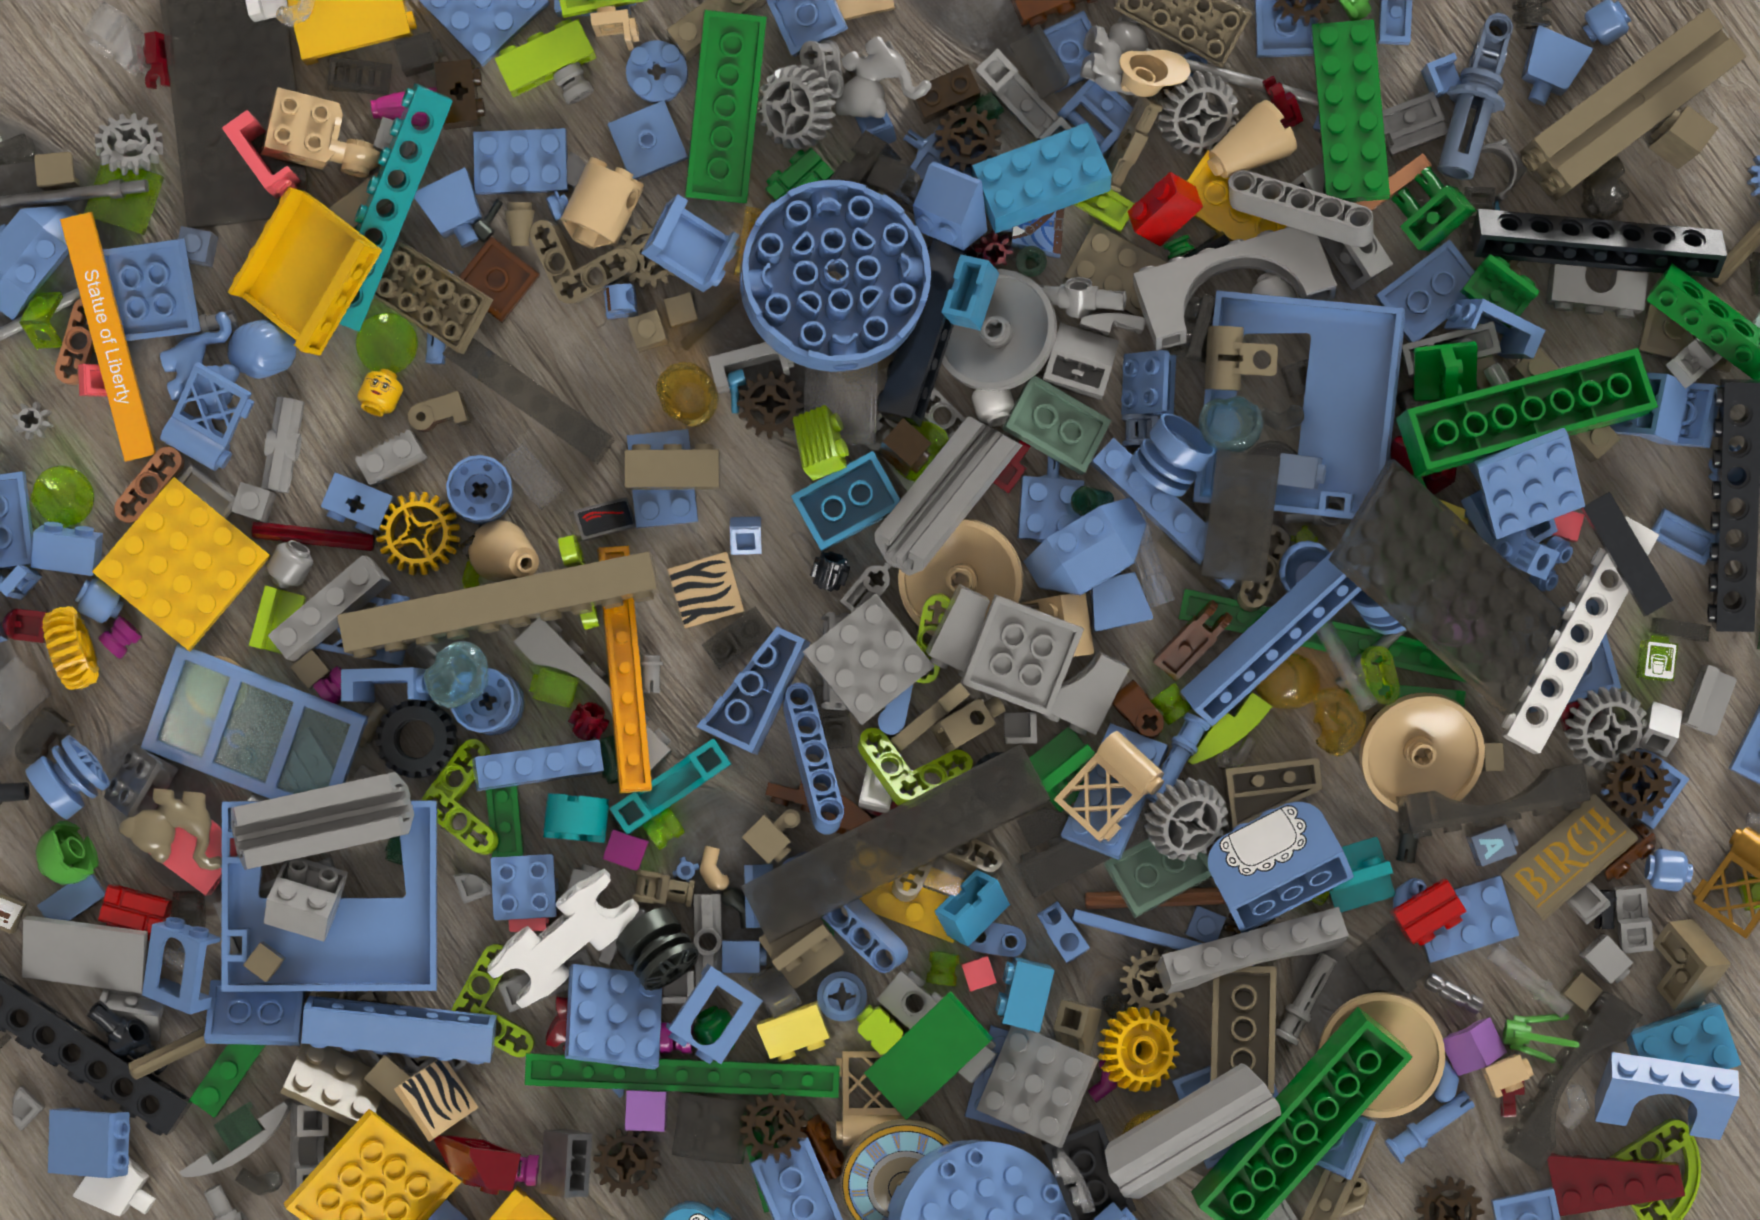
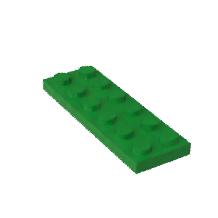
M704 9L685 197L747 204L766 16Z
M1374 19L1312 24L1311 33L1326 195L1349 202L1387 200L1390 198Z

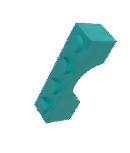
M713 738L652 780L651 791L633 792L609 809L625 833L630 834L731 766L732 762L717 740Z

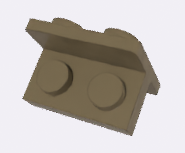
M808 903L759 938L760 943L772 958V963L778 971L783 973L794 989L844 954L842 947Z

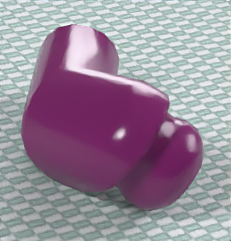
M1106 1060L1099 1061L1100 1068L1105 1064ZM1102 1070L1101 1080L1087 1090L1096 1103L1117 1087V1082H1112L1108 1079L1110 1072Z

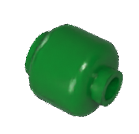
M717 1006L709 1007L696 1016V1023L693 1028L699 1042L702 1045L714 1043L732 1019V1015L727 1009L718 1008Z

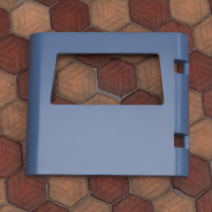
M1216 291L1212 326L1244 327V336L1246 334H1310L1311 342L1298 455L1323 458L1322 465H1326V476L1324 484L1319 483L1318 489L1278 485L1276 484L1277 476L1231 466L1230 454L1237 391L1205 389L1201 431L1210 439L1216 453L1202 471H1196L1197 478L1195 479L1193 502L1380 522L1386 493L1405 326V309ZM1235 486L1249 487L1247 500L1233 498ZM1330 496L1345 498L1344 510L1328 509Z
M411 800L414 810L409 834L400 836L406 890L405 897L341 898L334 921L324 942L264 924L267 898L260 896L262 866L244 870L239 857L230 856V838H234L231 829V808L259 801L222 802L221 992L437 991V801ZM230 936H242V953L230 954ZM262 941L286 958L268 982L263 981L243 966Z

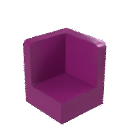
M613 829L603 859L638 870L650 841Z

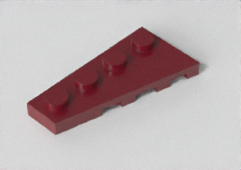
M1546 1153L1560 1216L1685 1196L1680 1167L1677 1162L1631 1161L1609 1157L1604 1159L1590 1158L1582 1155L1563 1156L1555 1153Z

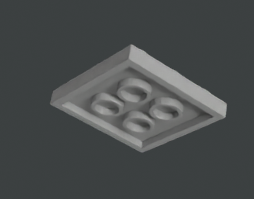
M877 593L803 651V654L860 725L864 724L935 667Z
M995 594L961 683L1050 716L1084 628Z
M1011 1026L976 1110L1056 1147L1062 1148L1098 1059L1035 1031Z

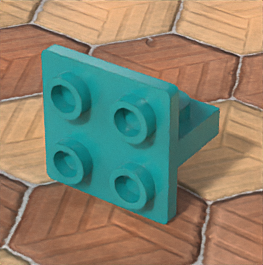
M1378 837L1368 838L1341 847L1354 877L1329 890L1334 908L1339 907L1342 913L1395 896V890L1390 874L1393 873L1391 863L1385 860Z

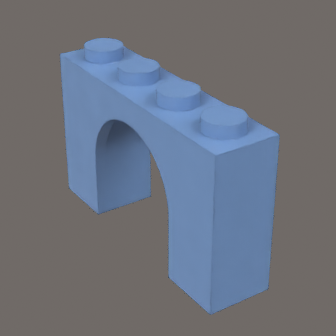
M1611 1052L1595 1094V1122L1627 1126L1633 1108L1640 1100L1657 1094H1673L1691 1101L1688 1108L1690 1136L1720 1140L1739 1098L1738 1071Z

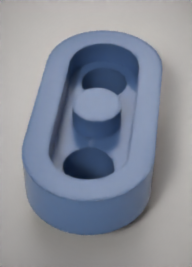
M992 922L983 931L986 934L985 940L983 942H976L974 940L968 946L976 952L1015 957L1025 949L1026 937L1024 932L1016 926ZM1010 935L1016 937V945L1014 947H1007L1005 945L1006 937Z

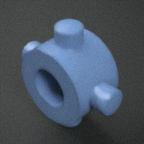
M685 857L679 858L680 863L677 869L673 871V876H679V878L689 882L695 875L696 870L700 868L698 863L693 864L690 861H686Z

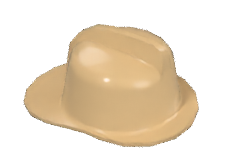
M1168 50L1127 51L1119 59L1120 68L1123 71L1122 91L1132 92L1137 96L1145 98L1154 96L1164 86L1183 83L1188 79L1187 77L1191 72L1190 65L1185 58Z

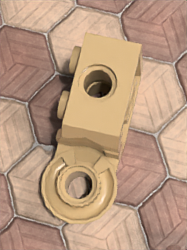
M277 87L273 97L261 155L320 170L332 161L342 164L341 171L345 174L367 178L369 172L380 165L378 164V159L381 152L375 150L373 144L358 139H348L346 142L338 141L343 117L338 102Z

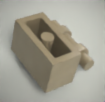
M789 809L773 822L764 814L742 838L768 864L773 859L779 863L792 850L788 846L792 839L784 830L798 826L801 822V815L797 810Z

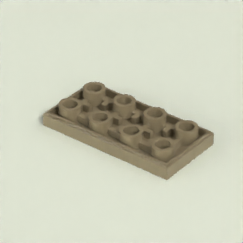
M1118 0L1114 7L1115 10L1220 68H1223L1253 14L1252 11L1232 0Z
M401 241L398 242L374 295V298L461 354H464L493 302V299Z

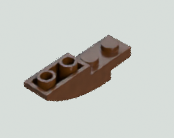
M802 780L799 790L768 782L765 794L772 796L770 802L788 807L789 802L792 801L802 804L800 810L810 813ZM819 783L813 785L818 791L828 790L827 787ZM841 795L844 815L840 827L835 833L845 835L846 830L859 832L858 839L872 843L876 842V838L883 839L884 831L875 820L850 799ZM825 812L824 815L825 820L833 821L836 819L835 815L831 812Z

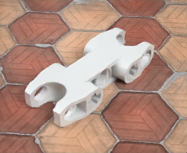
M605 868L577 882L558 899L556 907L563 915L538 936L529 926L524 927L505 943L502 950L488 965L487 972L493 979L515 968L522 969L528 973L530 977L529 982L516 995V1003L521 1008L527 1007L533 1002L548 996L569 977V969L563 963L584 945L590 942L597 951L604 949L618 938L627 924L638 913L639 905L633 899L627 900L621 906L614 909L603 908L596 901L597 896L611 881V875Z

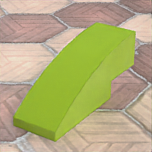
M1250 692L1233 716L1227 713L1213 727L1210 726L1209 730L1206 731L1197 744V753L1190 756L1186 762L1194 765L1230 748L1256 727L1273 706L1253 692Z

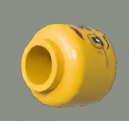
M383 368L380 369V372H368L357 394L361 408L377 417H383L384 414L392 413L403 392V387L397 380L398 376L394 372Z

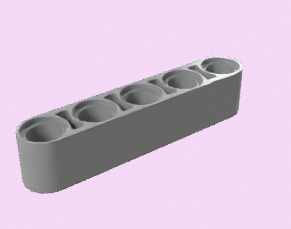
M1246 170L1236 171L1229 177V201L1232 208L1237 211L1354 247H1364L1373 240V213L1365 206Z

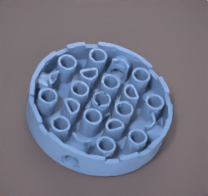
M823 180L807 183L789 190L786 195L780 197L774 203L772 202L758 217L749 234L743 252L739 276L740 292L745 311L763 340L776 352L799 365L830 372H843L864 368L881 361L897 350L912 333L921 316L928 298L931 281L930 258L926 243L917 225L915 226L904 213L905 210L885 194L881 195L868 189L866 185L844 180ZM836 271L840 273L843 278L836 280L832 278L827 272Z
M983 1140L952 1142L926 1154L909 1169L910 1173L902 1184L897 1186L887 1210L889 1211L888 1220H1072L1056 1178L1041 1161L1018 1147Z

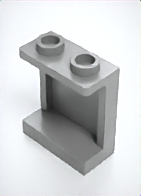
M766 342L708 357L715 386L719 394L730 392L726 373L779 360L783 373L786 376H790L789 368L795 367L793 361L776 352Z

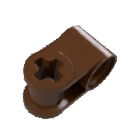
M1132 679L1117 692L1112 705L1125 720H1128L1138 734L1151 739L1155 738L1162 732L1164 718L1151 703L1143 689ZM1144 717L1148 719L1155 717L1157 719L1155 731L1150 728L1147 730L1142 728Z

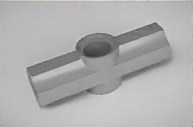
M277 397L272 429H269L265 440L264 454L266 456L262 489L289 494L294 462L298 460L301 450L302 437L299 433L305 405L304 401Z
M721 893L693 894V943L699 951V957L695 963V985L703 976L701 972L707 963L722 973ZM709 932L715 935L717 939L716 947L705 949L701 946L699 940L703 933Z

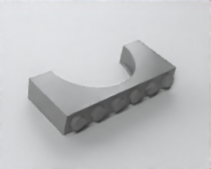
M1289 226L1278 231L1267 230L1251 239H1237L1224 247L1217 249L1206 248L1197 255L1187 258L1176 257L1166 264L1156 267L1152 265L1145 266L1138 272L1133 273V287L1156 351L1186 343L1187 329L1184 322V313L1190 298L1204 282L1225 271L1241 268L1266 271L1286 281L1294 288L1301 299L1323 301L1334 299L1337 284L1318 235Z
M958 584L949 602V606L945 610L944 616L926 649L927 654L932 657L931 663L943 669H947L950 665L960 670L958 675L963 677L990 603L986 596ZM1097 650L1091 661L1080 672L1063 681L1050 716L1041 715L1055 722H1058L1061 718L1071 723L1070 729L1086 736L1087 732L1096 735L1129 667L1125 663Z

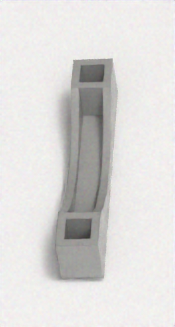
M538 617L514 641V644L535 665L557 668L583 680L598 693L612 714L610 686L602 679L607 674L594 661L589 665L581 657L585 652L573 639L567 643L560 636L563 629L554 620L544 622ZM645 714V720H646V722H647V721L649 720V718H648V716ZM646 724L651 772L672 751L667 746L671 740L659 728L654 732Z
M1336 907L1163 954L1156 964V968L1167 995L1196 987L1219 976L1255 964L1291 956L1313 955L1339 948L1344 944L1349 934L1340 909Z

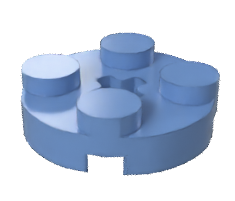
M653 40L645 42L632 50L626 64V78L633 92L646 102L656 104L660 101H665L666 103L673 100L686 85L688 68L684 56L675 45L665 41ZM655 64H659L660 68L666 69V72L660 75L659 80H654V76L651 74L648 75V71L653 69Z

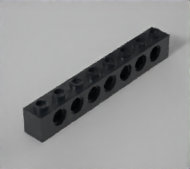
M1488 209L1477 210L1471 229L1474 257L1486 258L1491 254L1504 260L1664 273L1671 264H1674L1689 276L1719 278L1727 258L1723 232L1716 229Z
M1720 379V387H1715L1714 392L1715 406H1719V418H1714L1713 435L1718 437V450H1713L1712 466L1717 468V481H1712L1711 497L1716 499V512H1711L1710 528L1715 530V543H1710L1709 559L1714 561V573H1709L1708 590L1713 592V604H1708L1707 621L1712 623V627L1717 632H1755L1760 494V380ZM1738 404L1744 405V416L1739 420H1732L1730 418L1731 408ZM1735 436H1742L1744 438L1743 447L1738 451H1731L1729 449V441ZM1734 467H1741L1743 469L1742 478L1737 482L1728 481V472ZM1731 499H1741L1742 507L1738 512H1727L1726 507ZM1730 530H1740L1741 537L1738 542L1734 544L1726 543V534ZM1729 561H1739L1740 568L1735 574L1728 575L1725 573L1724 568ZM1728 592H1738L1739 598L1735 604H1724L1723 599Z
M0 973V995L3 999L0 1007V1031H10L17 1036L15 1039L17 1043L30 1050L34 1047L43 1053L41 1058L55 1067L61 1065L69 1071L67 1075L80 1084L87 1082L95 1088L93 1092L106 1101L114 1100L121 1105L119 1109L122 1112H129L131 1118L138 1116L146 1121L147 1124L145 1126L151 1132L161 1136L163 1133L168 1135L175 1130L192 1104L189 1097L153 1073L135 1080L128 1069V1064L133 1061L127 1056L118 1057L110 1050L106 1042ZM19 1009H23L28 1013L29 1020L25 1026L19 1024L16 1019ZM45 1026L51 1027L55 1033L52 1043H48L43 1039L42 1031ZM71 1043L78 1045L81 1050L78 1060L72 1059L68 1054V1048ZM96 1061H102L106 1065L107 1073L104 1077H99L95 1073L94 1065ZM123 1078H127L132 1082L133 1091L131 1094H125L120 1089V1082ZM149 1095L155 1096L159 1101V1108L156 1112L149 1110L146 1106V1099Z

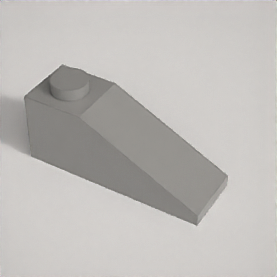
M1494 321L1478 325L1472 330H1458L1403 344L1402 355L1408 378L1413 377L1414 349L1417 347L1475 341L1478 346L1477 359L1500 353L1501 348Z

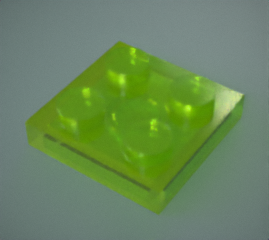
M109 163L106 165L101 164L94 185L108 184L110 180L123 179L124 182L146 179L149 184V191L126 194L125 198L111 199L110 196L90 198L84 213L93 212L94 219L145 235L164 177L139 168V175H135L133 170H128L126 175H122L120 168L111 172Z

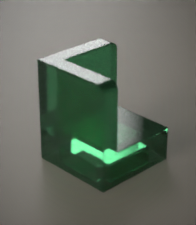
M251 1102L244 1104L214 1124V1127L230 1151L262 1131L261 1125L250 1110L253 1107Z

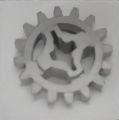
M122 113L119 115L118 121L111 117L108 118V126L100 125V134H95L96 156H100L102 165L109 163L111 172L120 168L122 175H126L128 170H133L135 175H139V168L143 167L146 171H150V162L158 164L159 155H163V135L158 132V125L156 123L149 125L148 117H144L140 121L137 120L136 114L133 113L130 119H126Z

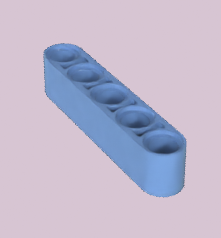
M794 683L786 691L783 712L813 825L819 833L830 835L835 833L840 827L844 815V806L813 691L807 684ZM799 697L804 700L805 704L796 705L791 699ZM808 726L813 732L805 734L798 727ZM806 755H817L821 761L817 763L810 762ZM823 783L827 786L828 790L821 792L815 789L813 785ZM831 812L835 815L836 819L833 821L825 820L821 813Z
M804 851L783 862L781 874L785 882L874 969L887 973L906 961L908 949L905 943L815 855ZM797 863L802 866L803 874L799 872ZM819 884L825 889V895L820 892ZM841 906L846 909L848 917L842 913ZM863 928L868 930L870 939L865 936ZM886 950L891 953L893 961L886 956Z

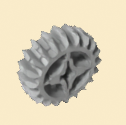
M794 64L775 70V74L766 77L768 84L760 87L764 96L758 98V101L762 103V108L757 112L763 114L764 119L760 124L768 126L766 135L774 136V143L783 144L784 148L805 149L806 147L816 145L818 140L827 137L825 130L833 127L829 118L836 116L831 111V106L836 102L830 100L829 95L833 89L825 88L827 79L819 77V71L810 70L809 66L806 65L796 66Z
M1194 71L1192 77L1189 75L1188 79L1183 83L1173 85L1174 88L1171 91L1163 89L1167 98L1166 100H1158L1163 109L1157 115V118L1161 120L1157 126L1163 132V139L1170 142V146L1174 149H1180L1188 155L1191 151L1198 155L1201 154L1203 149L1211 151L1212 144H1218L1221 138L1229 132V126L1236 125V121L1232 117L1239 114L1238 108L1234 106L1238 100L1232 94V87L1226 84L1225 80L1220 76L1215 77L1214 74L1207 71L1204 75L1200 71ZM1206 92L1214 93L1216 105H1211L1208 102V99L1205 98ZM1178 121H1183L1187 124L1189 134L1180 131Z
M1599 687L1597 694L1592 690L1587 691V700L1577 698L1580 704L1578 709L1574 707L1569 708L1574 716L1573 718L1565 719L1566 724L1572 727L1564 732L1565 736L1570 739L1567 746L1574 750L1573 756L1578 760H1582V763L1587 767L1593 766L1597 770H1603L1606 767L1608 770H1613L1609 762L1615 761L1619 763V754L1624 753L1630 758L1631 750L1636 748L1644 750L1639 742L1643 738L1642 729L1647 727V721L1643 719L1647 713L1645 709L1639 707L1641 705L1640 701L1635 697L1632 698L1629 692L1625 690L1620 692L1616 687H1611L1609 691L1605 687ZM1612 707H1621L1626 719L1616 718V714L1612 712ZM1592 737L1598 740V743L1601 745V751L1592 750L1587 738Z
M1188 777L1185 783L1182 780L1176 779L1174 787L1165 784L1166 791L1163 794L1156 792L1158 800L1149 803L1152 811L1144 814L1148 821L1144 827L1148 833L1149 841L1159 853H1163L1172 860L1178 858L1185 862L1188 856L1196 860L1198 852L1207 854V847L1215 844L1216 837L1224 836L1220 828L1228 825L1224 816L1229 812L1224 806L1226 803L1224 798L1214 786L1207 784L1201 779L1196 781Z

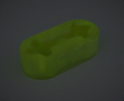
M1370 646L1364 650L1361 656V665L1368 694L1378 704H1391L1398 699L1400 694V686L1392 654L1385 647ZM1374 652L1377 655L1383 656V661L1379 662V669L1377 665L1371 664V659L1375 658ZM1381 677L1383 684L1390 686V691L1386 692V698L1384 695L1378 694V690L1382 688Z

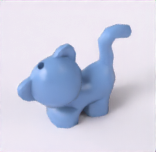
M218 312L215 316L220 327L218 332H205L196 336H188L175 347L160 353L164 371L177 372L176 378L167 383L171 400L179 401L193 366L197 362L203 365L206 345L225 343L232 333L231 321L225 312ZM235 365L207 366L234 383L239 377V368ZM199 374L197 384L201 393L212 391L209 379ZM231 392L222 393L226 405H228L234 394ZM215 395L203 398L209 414L221 411ZM219 416V417H215V418H213V419H215V420H223L224 418H223V416Z

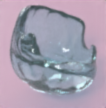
M1241 396L1228 399H1213L1204 405L1199 414V429L1203 439L1211 447L1224 453L1238 454L1248 450L1259 440L1263 430L1264 421L1261 410L1257 405L1252 404Z
M466 641L454 642L435 655L436 660L434 664L424 672V682L428 694L437 705L446 708H456L475 700L485 690L489 681L488 662L485 654L477 645Z

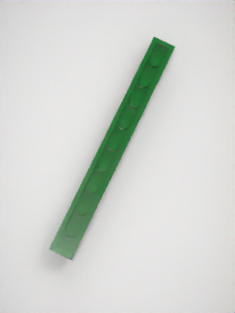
M1184 589L1178 620L1188 622L1194 615L1197 616L1209 601L1214 600L1218 607L1215 613L1204 623L1212 627L1221 615L1228 612L1233 618L1224 630L1243 634L1271 607L1262 606L1257 611L1249 612L1242 609L1235 599ZM1328 620L1300 647L1355 658L1358 654L1363 655L1384 634L1374 632L1371 629ZM1400 636L1373 663L1480 686L1483 659H1488L1490 656Z
M526 1053L524 1085L768 1095V1093H772V1095L779 1096L784 1094L785 1096L838 1098L840 1065L723 1061L720 1064L715 1060L709 1064L704 1060L659 1058V1067L654 1070L565 1059V1054Z

